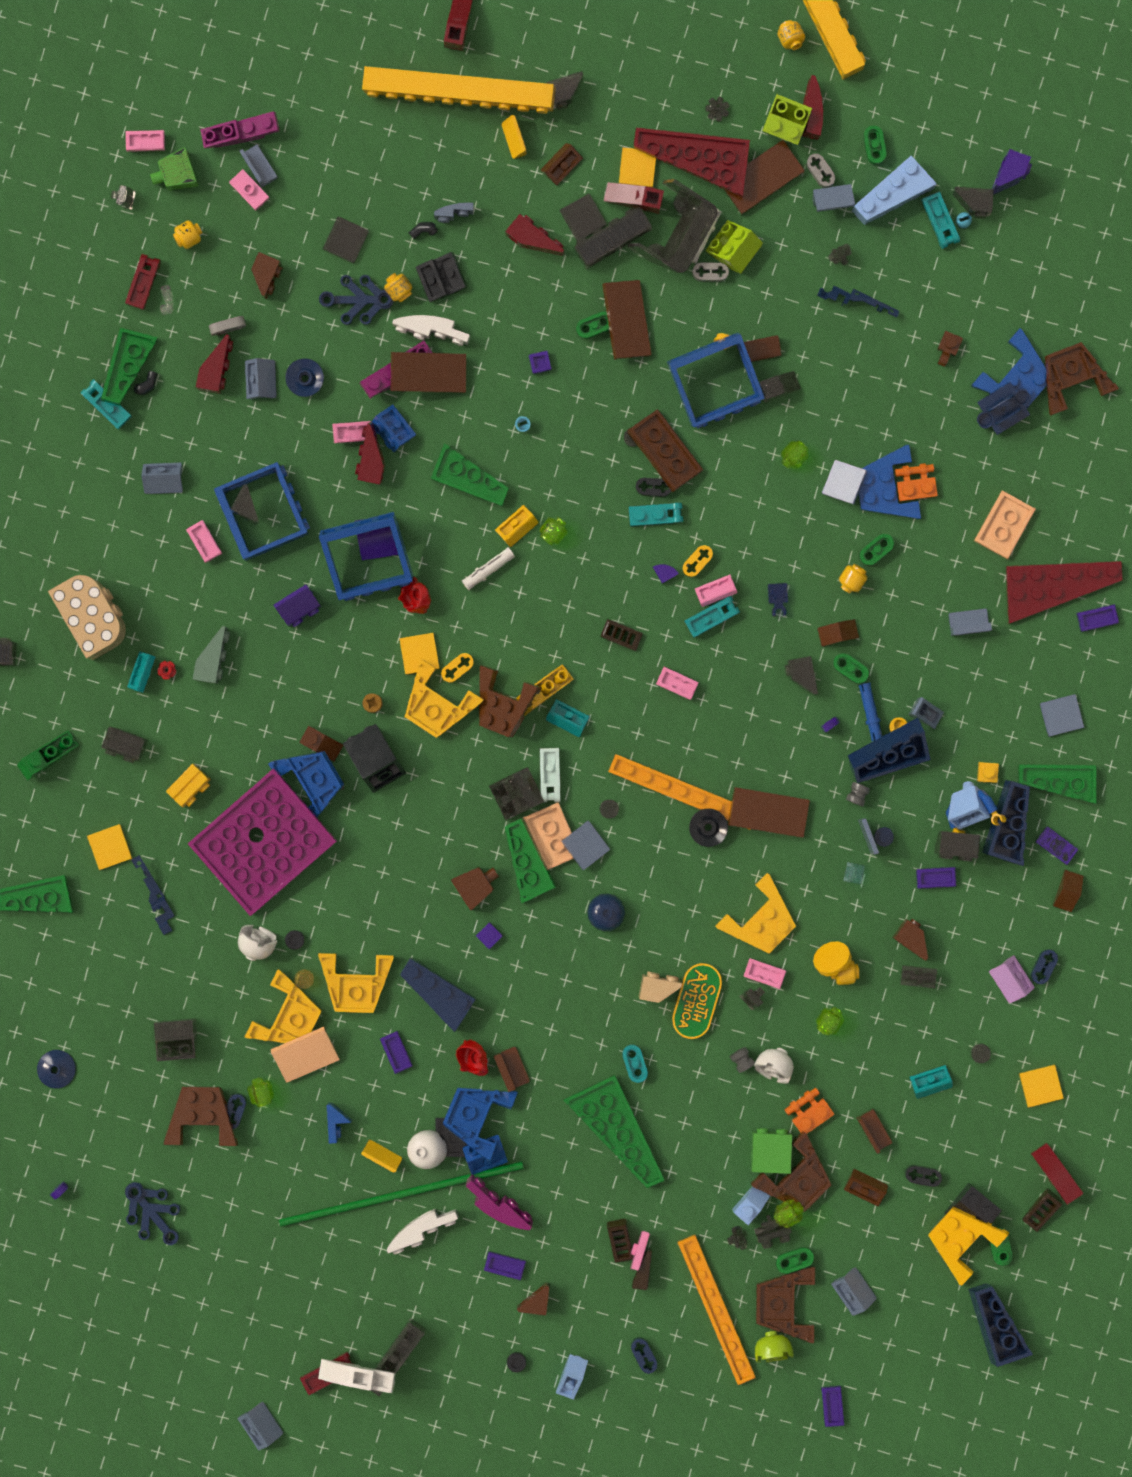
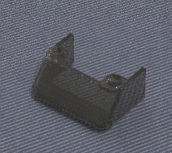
M676 179L664 180L662 184L677 193L673 205L675 210L682 214L665 247L660 244H651L647 248L640 243H629L627 247L654 264L676 273H682L692 263L713 225L718 211L714 204Z

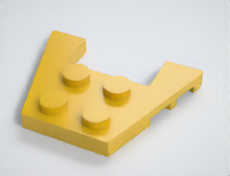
M420 659L405 717L438 738L484 700L469 690L460 705H454L426 686L436 668Z
M766 873L755 886L769 900L743 927H740L728 914L715 927L760 950L770 953L796 925L770 875Z
M318 953L334 1011L374 1013L394 955H376V974L362 975L337 974L336 954Z
M278 969L270 985L287 993L282 1008L271 1029L252 1021L245 1038L287 1043L312 1032L322 1012L299 987Z
M952 1207L931 1230L928 1236L958 1283L962 1286L974 1271L959 1259L961 1255L980 1235H983L998 1247L1009 1235V1232L1004 1229L1000 1230L991 1226L992 1224L989 1222L980 1221L975 1216Z

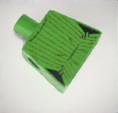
M185 147L159 160L160 171L150 174L154 185L164 182L168 191L199 186Z

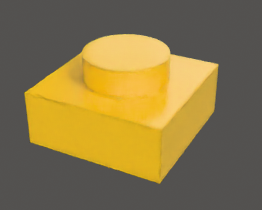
M978 762L977 781L997 783L999 764Z

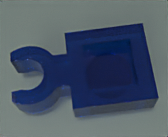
M787 583L768 584V603L774 604L771 612L772 616L776 617L777 609H781L782 615L786 616L787 611L783 603H788Z

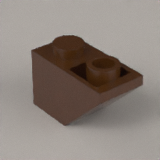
M258 252L251 270L262 297L267 299L268 295L271 296L273 294L275 279L281 276L283 267H281L282 264L279 260Z

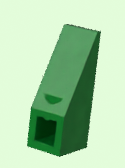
M69 730L22 758L17 767L27 781H29L73 751L79 744Z

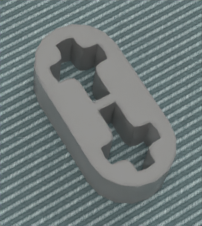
M810 155L806 163L809 172L820 187H831L835 181L833 171L821 155ZM812 159L820 161L818 164L820 170L816 166H811ZM821 172H823L826 177H831L829 179L830 183H828L827 181L822 182L823 175L821 174Z
M698 263L694 266L692 274L694 279L700 282H721L728 277L729 269L723 263ZM701 267L703 271H709V273H704L703 277H699V273H696V271H699ZM718 268H722V271H725L722 277H718V274L712 273V271H718Z
M244 316L230 318L209 325L211 336L225 334L246 327Z

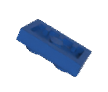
M394 405L376 415L372 420L375 432L382 437L385 445L393 452H396L402 445L416 436V433Z
M499 1135L485 1139L497 1144L490 1162L470 1146L462 1148L471 1174L474 1175L508 1162Z

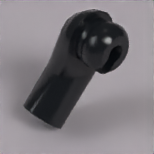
M420 222L408 233L415 240L423 232H428L429 235L433 236L437 233L438 229L433 222Z
M148 371L146 381L136 384L134 392L139 395H146L153 391L158 373Z

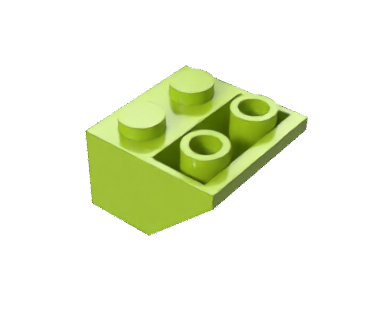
M776 94L762 131L798 145L812 108Z
M727 220L705 251L719 262L727 265L729 269L741 274L763 242L750 229Z

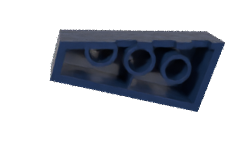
M916 718L849 754L848 759L857 783L929 761L930 755L925 731L919 719Z
M1005 780L996 811L998 814L1006 817V822H1002L998 817L997 822L1000 826L991 823L982 853L1024 866L1023 853L1025 850V830L1027 829L1026 815L1029 804V786Z
M412 957L400 974L454 1032L476 999Z
M985 1283L968 1289L991 1364L999 1367L1033 1355L1014 1325L1015 1323L1005 1310L993 1286Z

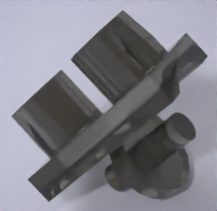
M902 965L900 985L935 989L937 969Z
M770 1215L766 1216L767 1222L761 1223V1227L754 1229L758 1243H761L764 1249L773 1246L771 1240L773 1238L779 1237L780 1243L790 1241V1233H792L787 1219L781 1221L779 1218L771 1220Z

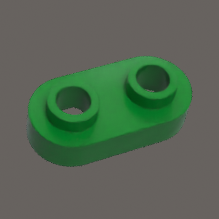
M869 126L863 134L866 156L871 164L879 165L885 160L887 154L883 132L878 126ZM874 134L876 139H870L869 135ZM873 153H878L880 157L874 158Z
M599 312L580 320L576 326L578 336L582 339H589L608 331L607 312ZM602 319L607 321V324L604 326L600 324ZM588 327L589 332L584 333L582 328Z
M888 534L877 536L861 550L859 554L860 561L867 566L874 565L892 550L894 546L893 538ZM886 541L887 546L881 547L880 542ZM866 553H871L872 559H866Z
M839 654L833 660L834 669L852 682L859 684L867 680L869 676L867 667L848 654ZM840 660L846 662L845 667L839 665ZM857 670L862 673L860 678L855 676Z
M996 1226V1228L1003 1230L1002 1227ZM1007 1236L998 1247L989 1241L993 1260L998 1265H1008L1012 1260L1009 1237ZM1001 1253H1006L1005 1259H1000Z
M800 1247L780 1254L776 1259V1266L781 1273L788 1274L810 1266L813 1263L814 1255L809 1248ZM803 1253L807 1254V1258L804 1260L800 1259V1255ZM788 1260L789 1264L787 1266H783L782 1261Z

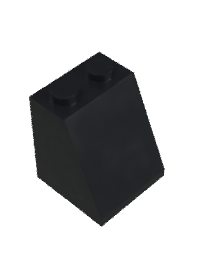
M376 724L366 727L361 733L349 737L343 743L362 779L373 793L406 774Z

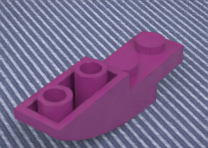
M273 111L240 121H228L200 129L203 146L207 149L265 138V135L279 132L280 129L276 112Z
M425 341L406 351L412 353H432ZM391 363L360 381L359 384L370 399L391 388Z
M472 1174L467 1179L466 1187L476 1195L474 1205L481 1211L511 1227L524 1230L532 1228L533 1220L531 1215L526 1211L523 1212L513 1198L509 1199L505 1195L499 1200L498 1194L493 1190L490 1191L481 1178H476Z

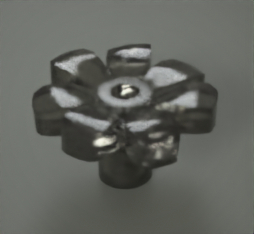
M718 97L717 101L714 98L709 100L710 105H706L705 111L710 112L708 114L710 120L716 117V121L720 122L722 121V116H728L729 112L726 110L729 108L728 102L723 103L722 97Z
M845 244L844 246L837 247V249H832L828 259L833 261L834 264L839 262L842 265L848 264L849 260L846 256L852 253L850 245Z
M740 1226L732 1227L733 1234L727 1238L729 1245L735 1244L736 1248L746 1249L747 1239L744 1238L747 1236L746 1231H742Z

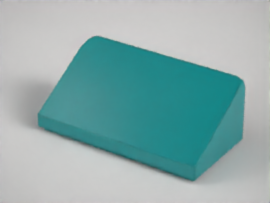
M556 699L546 720L580 737L590 716Z
M946 1065L909 1077L917 1099L953 1087V1082Z

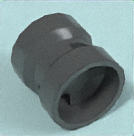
M853 782L851 793L847 795L846 800L863 807L865 804L864 798L869 794L870 788Z
M746 1047L737 1050L729 1056L732 1062L737 1064L736 1069L739 1073L744 1072L755 1064L753 1058H749V1051Z

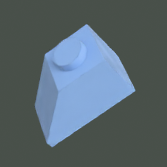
M752 1186L732 1209L733 1213L749 1225L762 1210L770 1195Z
M569 1355L556 1394L574 1400L583 1380L588 1360L582 1359L580 1356Z

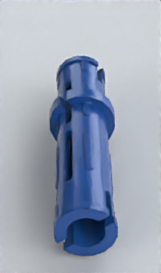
M865 683L858 686L867 719L865 723L869 727L871 741H875L883 737L879 723L881 719L878 718L871 683Z

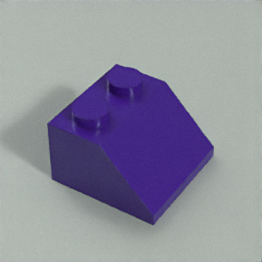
M1009 149L1003 158L990 193L994 195L1018 184L1021 179L1025 180L1032 167V164L1029 163L1031 157Z
M390 526L357 534L362 561L398 555Z
M306 584L273 605L289 627L300 625L303 623L302 619L304 617L316 615L320 612L319 608L322 607L310 587Z

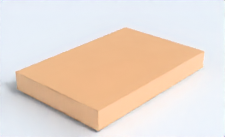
M1002 490L974 542L1008 559L1036 509Z
M559 802L524 817V821L548 870L574 859L561 842L572 832Z
M324 1027L271 1049V1054L286 1083L339 1061V1056Z

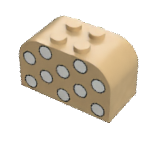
M78 575L48 591L87 659L94 660L114 649L123 641L126 633L125 624L121 618L123 613L119 606H116L111 601L114 598L109 589L103 587L100 582L88 576Z

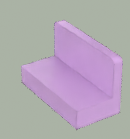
M1015 956L1008 958L1001 965L989 971L1009 1003L1025 997L1035 988Z

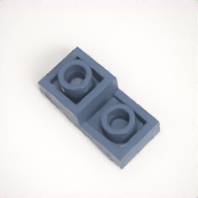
M457 203L442 207L434 211V218L440 223H449L450 220L454 221V213H458V216L468 217L469 214L474 213V204Z

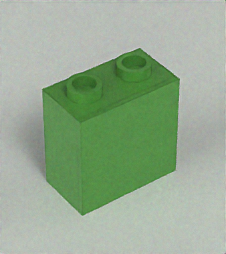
M757 1128V1131H752L751 1171L791 1174V1132H788L787 1129H776V1132H768L767 1128Z

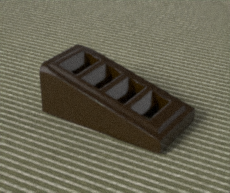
M607 619L600 637L636 651L643 633ZM612 625L614 626V630L612 632V635L608 636L609 629ZM618 628L622 629L619 638L615 639ZM625 631L629 632V634L627 636L626 641L623 642L622 638L624 636ZM632 634L636 635V637L634 639L633 644L630 645L629 641L631 639Z
M1047 1188L1022 1220L1038 1232L1062 1206V1200ZM1047 1199H1050L1054 1204L1052 1205ZM1044 1204L1049 1210L1047 1211L1041 1205ZM1039 1210L1044 1216H1040L1036 1211ZM1033 1215L1036 1219L1039 1220V1222L1036 1223L1030 1217Z
M626 1219L607 1222L615 1263L632 1260V1247ZM625 1235V1237L614 1239L615 1236ZM626 1243V1245H621V1246H616V1245H615V1244ZM628 1250L626 1253L617 1254L618 1251Z
M650 1248L645 1250L640 1269L636 1272L632 1282L633 1289H648L652 1256Z

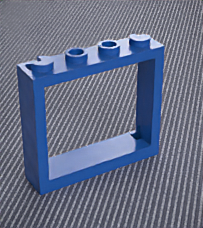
M738 332L667 361L692 427H697V429L707 426V422L711 420L719 421L724 419L728 413H739L743 411L745 406H756V404L761 403L760 400L765 399L742 336ZM736 344L754 394L695 417L677 368Z
M278 462L214 488L239 551L245 561L309 535L307 531L310 529L306 518L302 519L300 512L303 511L301 505L292 496V494H295L291 483L287 484L285 479L288 474L284 465L280 466ZM276 472L300 531L249 551L225 493Z
M395 512L320 531L319 539L338 600L344 599L348 601L358 595L368 596L377 590L388 591L393 586L399 585L403 587L413 582V572ZM390 526L404 574L343 589L328 542Z

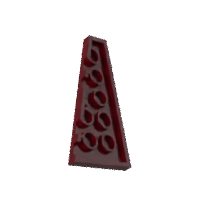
M636 128L634 149L743 198L750 140Z
M1122 562L1006 566L1008 624L1122 581Z

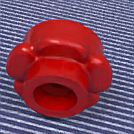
M171 661L161 662L157 669L158 675L162 676L165 680L174 677L176 674L175 664Z

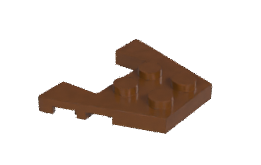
M1082 342L1045 356L1050 416L1068 409L1061 393L1063 389L1090 379L1095 380L1101 396L1119 389L1108 378L1107 373L1099 367L1096 359Z
M480 665V698L484 701L479 706V726L507 737H514L525 718L524 714L528 707L533 705L532 701L536 694L540 693L542 687L524 682L520 699L517 700L494 691L493 688L498 670Z
M182 1087L164 1145H183V1125H218L219 1146H238V1141L232 1128L233 1124L230 1122L227 1112L228 1108L222 1087Z
M802 1131L792 1141V1144L804 1155V1158L791 1170V1174H787L776 1185L765 1173H760L750 1184L754 1188L805 1212L831 1186V1183L808 1135Z
M815 1266L757 1283L756 1324L806 1340L809 1343H814V1324H794L795 1285H815Z

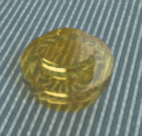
M300 970L295 975V983L302 989L309 988L314 982V975L309 970Z

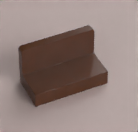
M515 1046L494 1055L508 1092L530 1081Z
M874 1109L856 1118L877 1154L880 1153L881 1149L892 1144Z

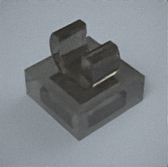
M120 185L119 191H112L111 199H116V204L122 208L132 210L136 191L127 186Z
M761 987L756 988L754 991L750 988L744 991L740 998L751 1010H754L763 1003L760 997L765 992Z

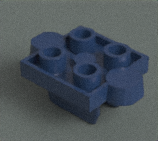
M1008 382L977 401L983 411L978 415L977 422L980 427L985 429L992 426L997 435L1030 415L1025 407L1031 400L1030 394L1025 389L1016 391L1011 382Z

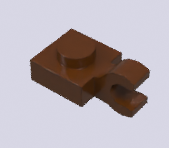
M948 331L944 332L937 349L942 351L938 365L945 367L950 355L956 356L963 339L962 337Z

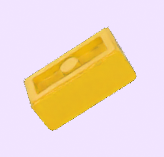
M511 115L502 122V128L513 159L525 156L527 153L516 117Z
M523 505L497 527L495 531L509 547H512L535 527L538 521Z
M372 1140L368 1141L361 1153L366 1158L393 1173L396 1172L402 1161L401 1156Z

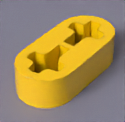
M706 545L698 547L684 563L683 573L688 577H695L711 560L713 555L712 549ZM708 550L707 555L709 558L704 557L699 561L698 558L701 555L699 551ZM696 561L698 563L694 568L696 572L691 571L688 573L686 565H692Z
M467 653L460 654L442 669V678L449 683L459 679L473 667L474 661L472 656ZM462 657L465 659L470 658L468 662L470 665L468 667L463 665L461 668H458V665L462 662ZM454 668L458 669L456 672H454L453 675L455 677L453 679H451L450 677H445L447 675V669H449L450 671H452Z

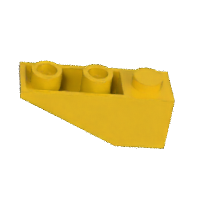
M563 664L534 684L542 687L539 694H536L532 701L533 705L528 707L524 716L574 680Z

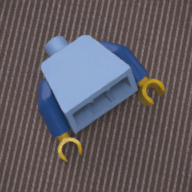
M964 782L963 790L952 794L950 805L946 811L950 828H953L951 838L954 841H959V838L961 840L966 839L965 831L959 829L990 818V814H992L991 822L994 825L1000 826L997 822L998 817L1002 822H1006V817L997 813V807L992 798L984 790L974 786L973 782Z

